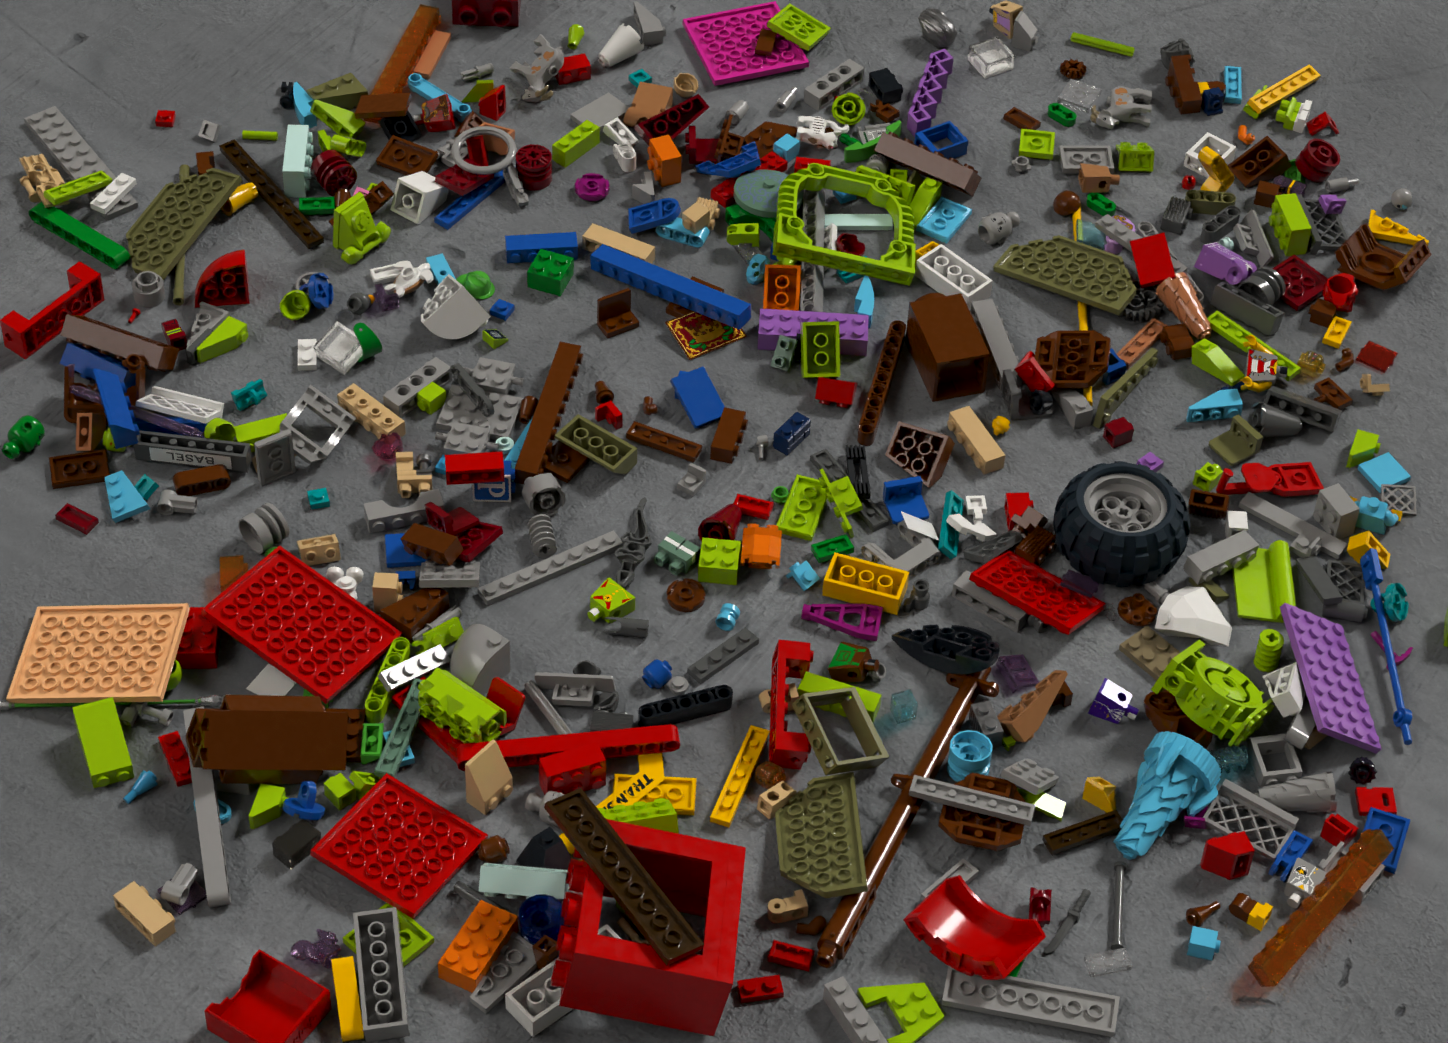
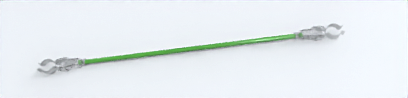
M210 695L190 700H163V702H148V704L195 703L201 706L218 707L222 704L225 695L223 697H220V695ZM0 701V711L15 709L16 707L79 706L87 703L23 704ZM132 702L114 703L115 705H131Z

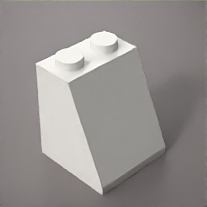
M424 171L398 178L390 210L416 224H420L446 201L449 189L436 183L435 177Z

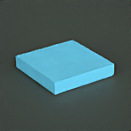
M1389 452L1358 465V470L1379 493H1381V484L1401 485L1411 479L1408 472Z

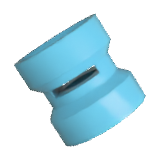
M723 604L720 614L715 620L716 625L722 630L731 631L736 624L735 620L740 615L739 608L734 604Z

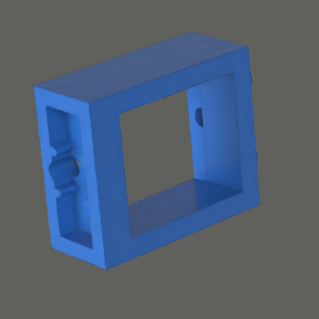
M951 121L915 133L914 144L917 146L921 144L929 148L928 150L933 153L934 151L940 152L949 160L950 157L956 158L967 154L968 139L962 135ZM944 138H948L953 143L938 150L932 144Z

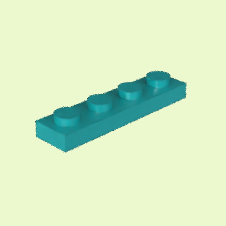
M952 490L947 492L945 496L938 546L941 553L945 554L949 559L957 557L960 533L948 524L946 520L949 515H962L964 500Z

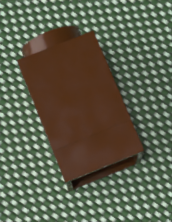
M929 293L921 296L915 302H909L905 342L932 402L984 393L990 353L962 294L945 296L941 293Z

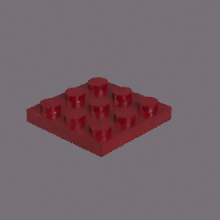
M1292 255L1272 268L1282 276L1285 282V294L1280 299L1296 311H1299L1323 295V286L1328 278L1296 255Z

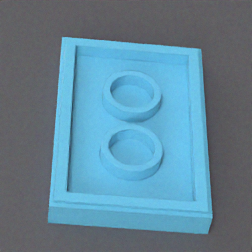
M941 197L917 225L916 231L947 244L972 214V209Z

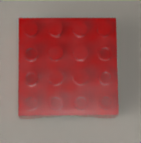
M259 949L252 957L248 972L241 980V986L235 996L230 999L226 997L220 1004L211 1003L204 1011L207 1030L229 1043H303L331 1010L330 990Z

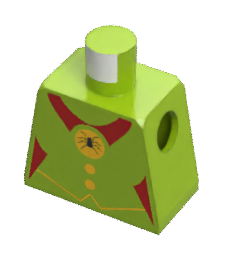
M609 577L591 595V610L587 612V615L593 622L601 617L607 623H613L616 620L604 618H622L635 611V597Z

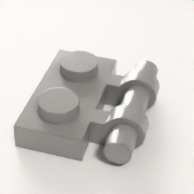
M457 137L448 140L445 146L439 147L436 150L439 155L436 160L441 158L442 163L449 167L456 165L451 156V147ZM466 141L460 147V155L463 160L469 159Z

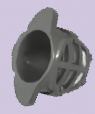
M1182 38L1178 39V41L1169 42V44L1160 48L1162 64L1167 70H1169L1171 56L1190 54V67L1195 63L1192 49Z

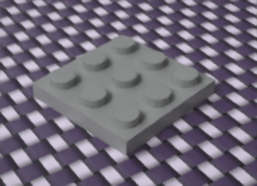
M427 560L425 563H421L419 588L479 587L480 562L475 560L470 562L454 561L451 566L438 564L433 560Z

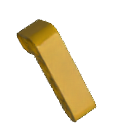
M1205 146L1199 152L1198 159L1209 174V177L1202 184L1200 190L1226 192L1232 185L1235 177L1222 156L1208 146Z
M353 956L331 959L342 1042L364 1039Z

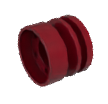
M530 144L523 146L517 151L516 168L519 181L523 183V189L538 191L550 185L552 181V154L546 147Z
M327 150L319 154L312 162L310 168L313 178L331 196H334L339 189L349 191L357 179V171L336 150Z

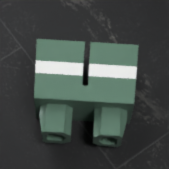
M671 531L658 545V552L654 557V563L660 567L668 563L670 573L675 576L681 572L686 574L692 564L696 565L699 563L701 548L688 540L685 541V538Z

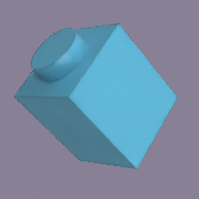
M785 134L774 143L773 151L790 162L799 155L800 141L789 134Z
M1193 926L1187 955L1212 961L1214 952L1218 953L1221 941L1217 940L1218 931Z

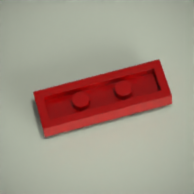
M178 731L159 736V744L177 787L192 783L189 757Z

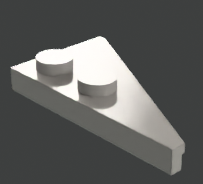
M202 301L200 303V311L196 314V321L191 330V339H188L187 348L207 328L214 331L230 316V313Z

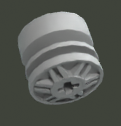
M269 502L255 509L254 513H249L238 521V527L243 539L258 554L267 551L273 546V543L281 542L290 534L284 516L278 508Z

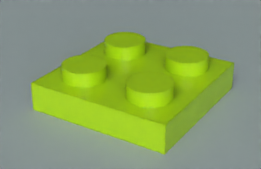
M1021 129L1018 156L1053 160L1055 132Z

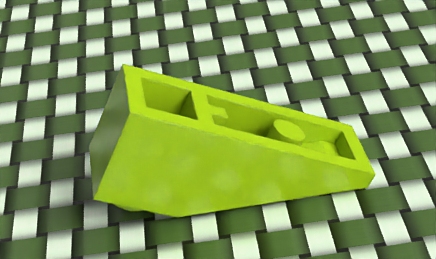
M315 100L310 109L311 113L338 135L355 139L362 132L366 123L362 119H355L354 112L319 100Z
M926 177L919 186L909 206L913 211L914 228L917 227L941 198V182Z
M228 316L196 349L198 362L203 363L238 348L248 338L247 324Z
M1204 338L1192 346L1193 365L1231 386L1240 382V379L1245 377L1218 345Z

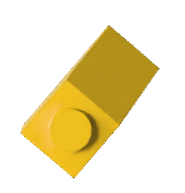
M1369 530L1349 538L1347 552L1357 563H1360V558L1370 548H1373L1378 552L1381 569L1388 568L1391 554Z

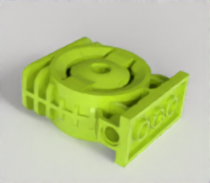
M1199 639L1170 661L1151 690L1159 694L1166 689L1175 696L1181 710L1192 721L1203 729L1217 735L1221 740L1223 738H1230L1228 746L1233 747L1235 745L1238 747L1242 741H1245L1248 736H1251L1255 730L1257 731L1264 722L1263 718L1266 715L1268 716L1275 707L1273 700L1270 698L1263 704L1262 697L1264 692H1259L1253 682L1243 673L1223 661L1207 657L1201 653L1206 644Z

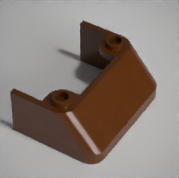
M75 364L65 366V419L70 423H77V413L105 414L101 399L89 398L88 387L83 383L74 382ZM145 367L136 370V385L129 387L125 395L129 396L131 407H128V409L133 410L134 416H141L142 408L135 405L137 400L145 397Z

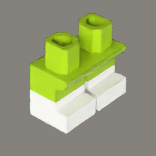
M1292 97L1291 101L1282 99L1275 121L1284 123L1283 128L1303 133L1310 114L1312 101L1306 100L1305 103L1297 102L1295 97Z

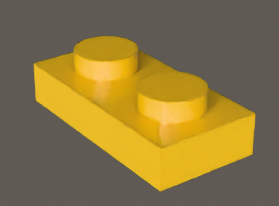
M1334 316L1323 337L1322 343L1339 349L1351 327L1352 321Z

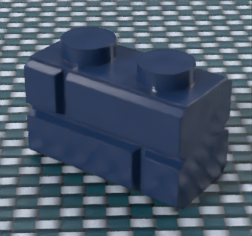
M799 412L794 413L774 432V449L789 455L810 435L811 420Z

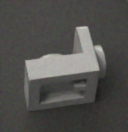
M690 463L688 465V472L677 484V489L694 496L706 483V470Z
M1299 534L1290 545L1289 551L1302 558L1317 556L1321 550V538L1317 536L1314 541H1311Z

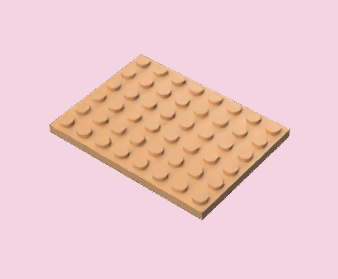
M188 603L37 607L6 698L9 704L91 703L113 697L114 702H163L190 611Z

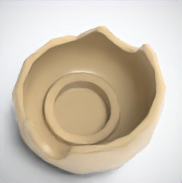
M679 73L677 77H674L673 86L677 95L688 98L697 92L699 86L695 76L689 73Z

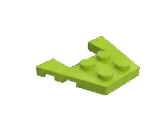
M925 983L860 987L857 989V994L865 1008L886 1001L904 1033L887 1039L888 1043H915L944 1021L945 1016Z

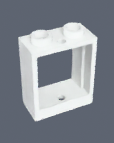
M1207 132L1186 152L1184 166L1208 178L1209 174L1198 159L1201 149L1208 146L1222 155L1228 166L1234 160L1236 146Z

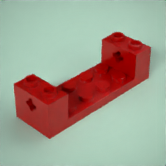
M79 261L67 270L70 290L46 306L30 320L14 310L0 319L5 347L26 360L61 333L66 314L84 316L103 302L105 299L101 274Z
M779 639L772 656L769 767L801 770L803 763L807 762L808 754L811 753V744L806 734L787 732L788 721L784 720L788 712V702H785V696H788L789 685L785 684L786 678L803 679L805 672H809L810 663L813 662L814 652L810 650L811 643Z

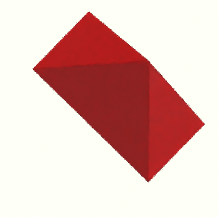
M483 135L467 139L469 159L481 166H489L488 152Z

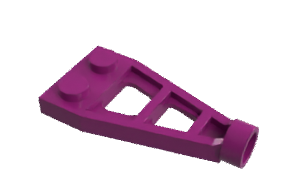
M864 603L803 604L801 619L812 620L856 638L877 641L883 607ZM838 612L840 614L839 620L834 621L826 618L824 613ZM859 614L861 616L860 624L853 626L845 623L843 620L844 615Z

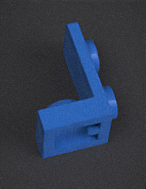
M1110 348L1108 370L1103 374L1102 379L1106 386L1118 381L1126 371L1125 362L1117 356L1112 348Z

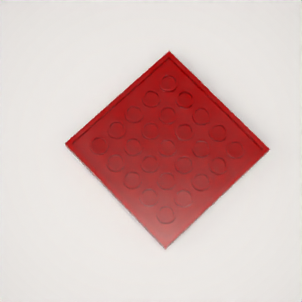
M386 773L311 849L310 855L414 919L481 847V841L487 839L488 834Z

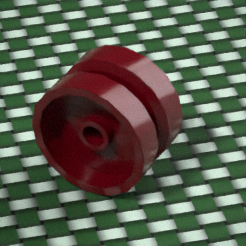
M1314 138L1309 140L1297 156L1295 163L1298 171L1304 177L1311 181L1322 183L1328 179L1332 171L1339 165L1340 155L1327 141Z

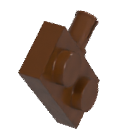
M1329 377L1315 384L1314 390L1321 396L1314 398V401L1320 403L1327 402L1339 410L1352 404V399Z

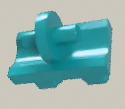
M261 379L254 382L251 381L244 388L231 392L232 399L239 411L252 404H260L261 399L268 396Z

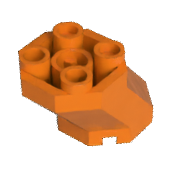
M750 523L747 524V528H743L741 566L749 563V568L772 569V565H776V568L780 567L782 531L778 530L777 525H767V528L759 527V524Z

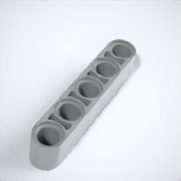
M1307 694L1305 695L1301 711L1294 715L1284 736L1285 741L1301 750L1308 741L1316 724Z

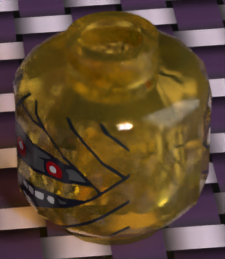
M1313 351L1303 352L1297 363L1301 367L1300 372L1311 377L1317 376L1318 373L1322 374L1326 367L1324 357Z

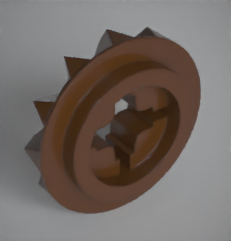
M1078 59L1064 60L1060 65V72L1067 78L1078 79L1086 74V66L1083 62H1078Z

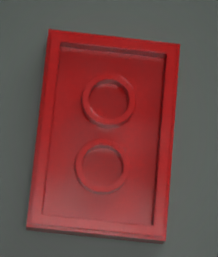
M1165 233L1130 241L1141 288L1161 284L1168 277H1171L1172 280L1176 279Z

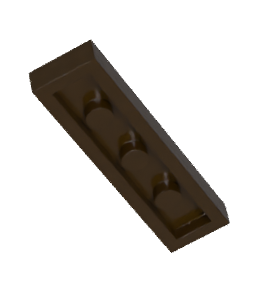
M1117 810L1045 834L1042 840L1050 854L1055 855L1120 832V825L1123 819Z

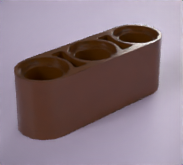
M222 464L182 471L173 476L175 491L180 496H193L224 490L231 485L228 469Z

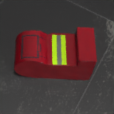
M172 319L162 322V331L168 345L179 348V351L186 349V334L179 327L178 321ZM174 341H181L182 344L174 346Z

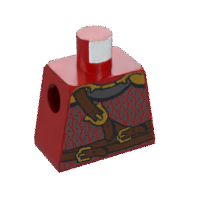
M447 94L422 103L423 113L414 115L416 125L425 124L428 132L455 129L452 105Z

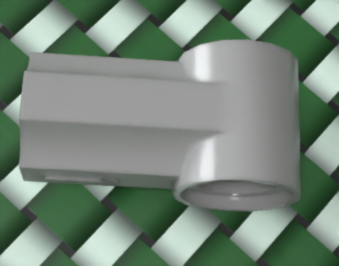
M163 490L159 498L157 511L163 515H171L173 512L194 514L197 511L198 499L197 497L177 495L172 490Z
M189 863L181 864L172 880H168L161 890V898L178 905H183L187 900L189 888L198 876V869Z

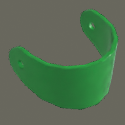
M364 323L355 324L353 331L362 349V357L357 362L381 353L382 345L375 333Z

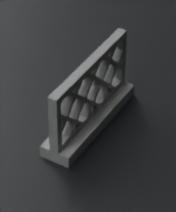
M1227 779L1224 780L1218 791L1217 798L1212 801L1203 816L1206 825L1224 835L1232 833L1227 825L1232 823L1238 824L1240 829L1238 832L1245 831L1246 834L1256 833L1258 841L1251 842L1255 852L1275 862L1276 856L1293 833L1299 821V818ZM1220 797L1228 799L1231 805L1221 807L1219 803ZM1237 809H1246L1249 816L1239 817ZM1233 810L1235 818L1226 820L1223 812ZM1219 813L1221 821L1214 822L1208 817L1210 814ZM1262 818L1266 820L1268 826L1258 827L1255 819ZM1251 820L1254 828L1244 830L1241 822ZM1281 828L1287 833L1285 836L1276 837L1274 829ZM1269 830L1272 839L1262 840L1260 832ZM1274 843L1276 847L1275 854L1267 851L1265 844Z

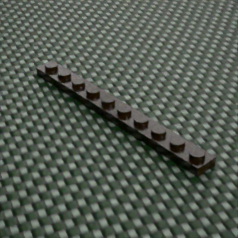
M235 139L219 145L221 153L248 183L252 182L256 186L258 194L308 249L324 243V237Z

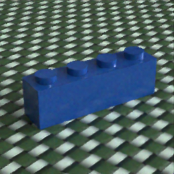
M576 232L505 236L507 263L533 262L540 249L573 257L574 260L578 259Z

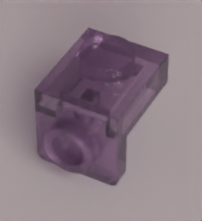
M382 283L376 284L375 293H373L375 304L378 303L381 311L385 312L399 308L398 294L387 295Z

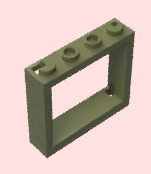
M855 687L805 693L792 703V707L825 775L875 768L889 758ZM841 703L866 757L838 761L813 707Z

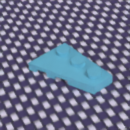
M122 470L104 477L111 515L115 523L151 509Z

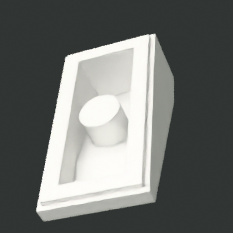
M618 117L604 125L603 132L619 145L626 144L627 141H631L632 146L639 143V140Z

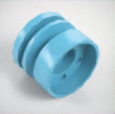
M972 730L961 731L953 736L950 741L947 772L954 781L959 782L972 772L989 775L993 747L990 739L983 733Z

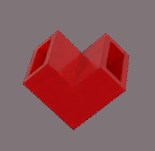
M1331 814L1324 821L1320 837L1336 847L1342 841L1345 843V848L1357 835L1358 827L1339 814Z

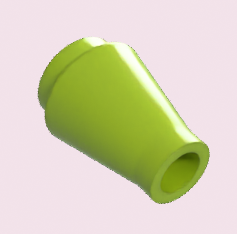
M574 24L568 30V47L570 49H577L585 34L584 28L581 25Z

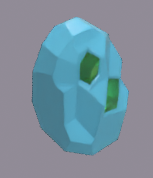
M756 254L750 260L746 272L749 284L757 285L764 281L765 264H770L767 256Z

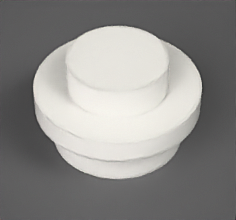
M344 576L337 580V587L350 594L356 588V580L352 577Z

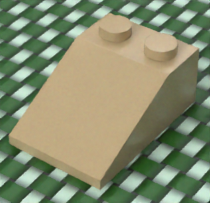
M493 739L465 764L467 803L484 815L490 810H494L498 803L504 797H508L513 791L512 775L497 742Z

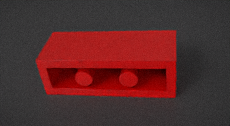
M503 451L445 455L446 484L503 482Z

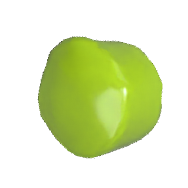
M222 418L212 419L204 430V438L233 441L236 436L233 424Z

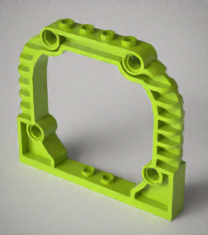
M810 163L807 168L788 175L779 187L772 255L910 286L915 275L916 244H914L913 211L909 207L908 202L904 198L899 197V192L891 188V183L885 179L818 163ZM826 188L865 197L871 204L885 208L891 215L894 223V240L891 241L886 254L882 255L880 260L812 245V239L803 231V220L797 217V194L802 190L820 191Z

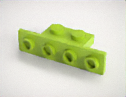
M822 468L820 469V484L822 488H826L828 491L826 496L829 503L833 502L835 505L833 510L836 517L842 520L840 524L843 532H848L850 538L854 537L853 530L846 516L863 510V506L848 476L830 483Z

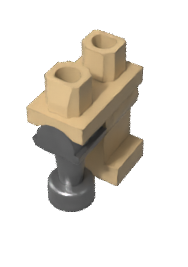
M396 452L398 493L401 494L402 498L411 497V493H419L420 495V492L432 490V471L428 469L431 466L432 459L429 454L423 453L417 456L416 463L420 470H414L413 452Z

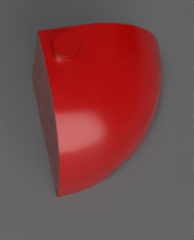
M245 249L222 255L204 270L195 289V308H199L202 301L213 306L250 304Z

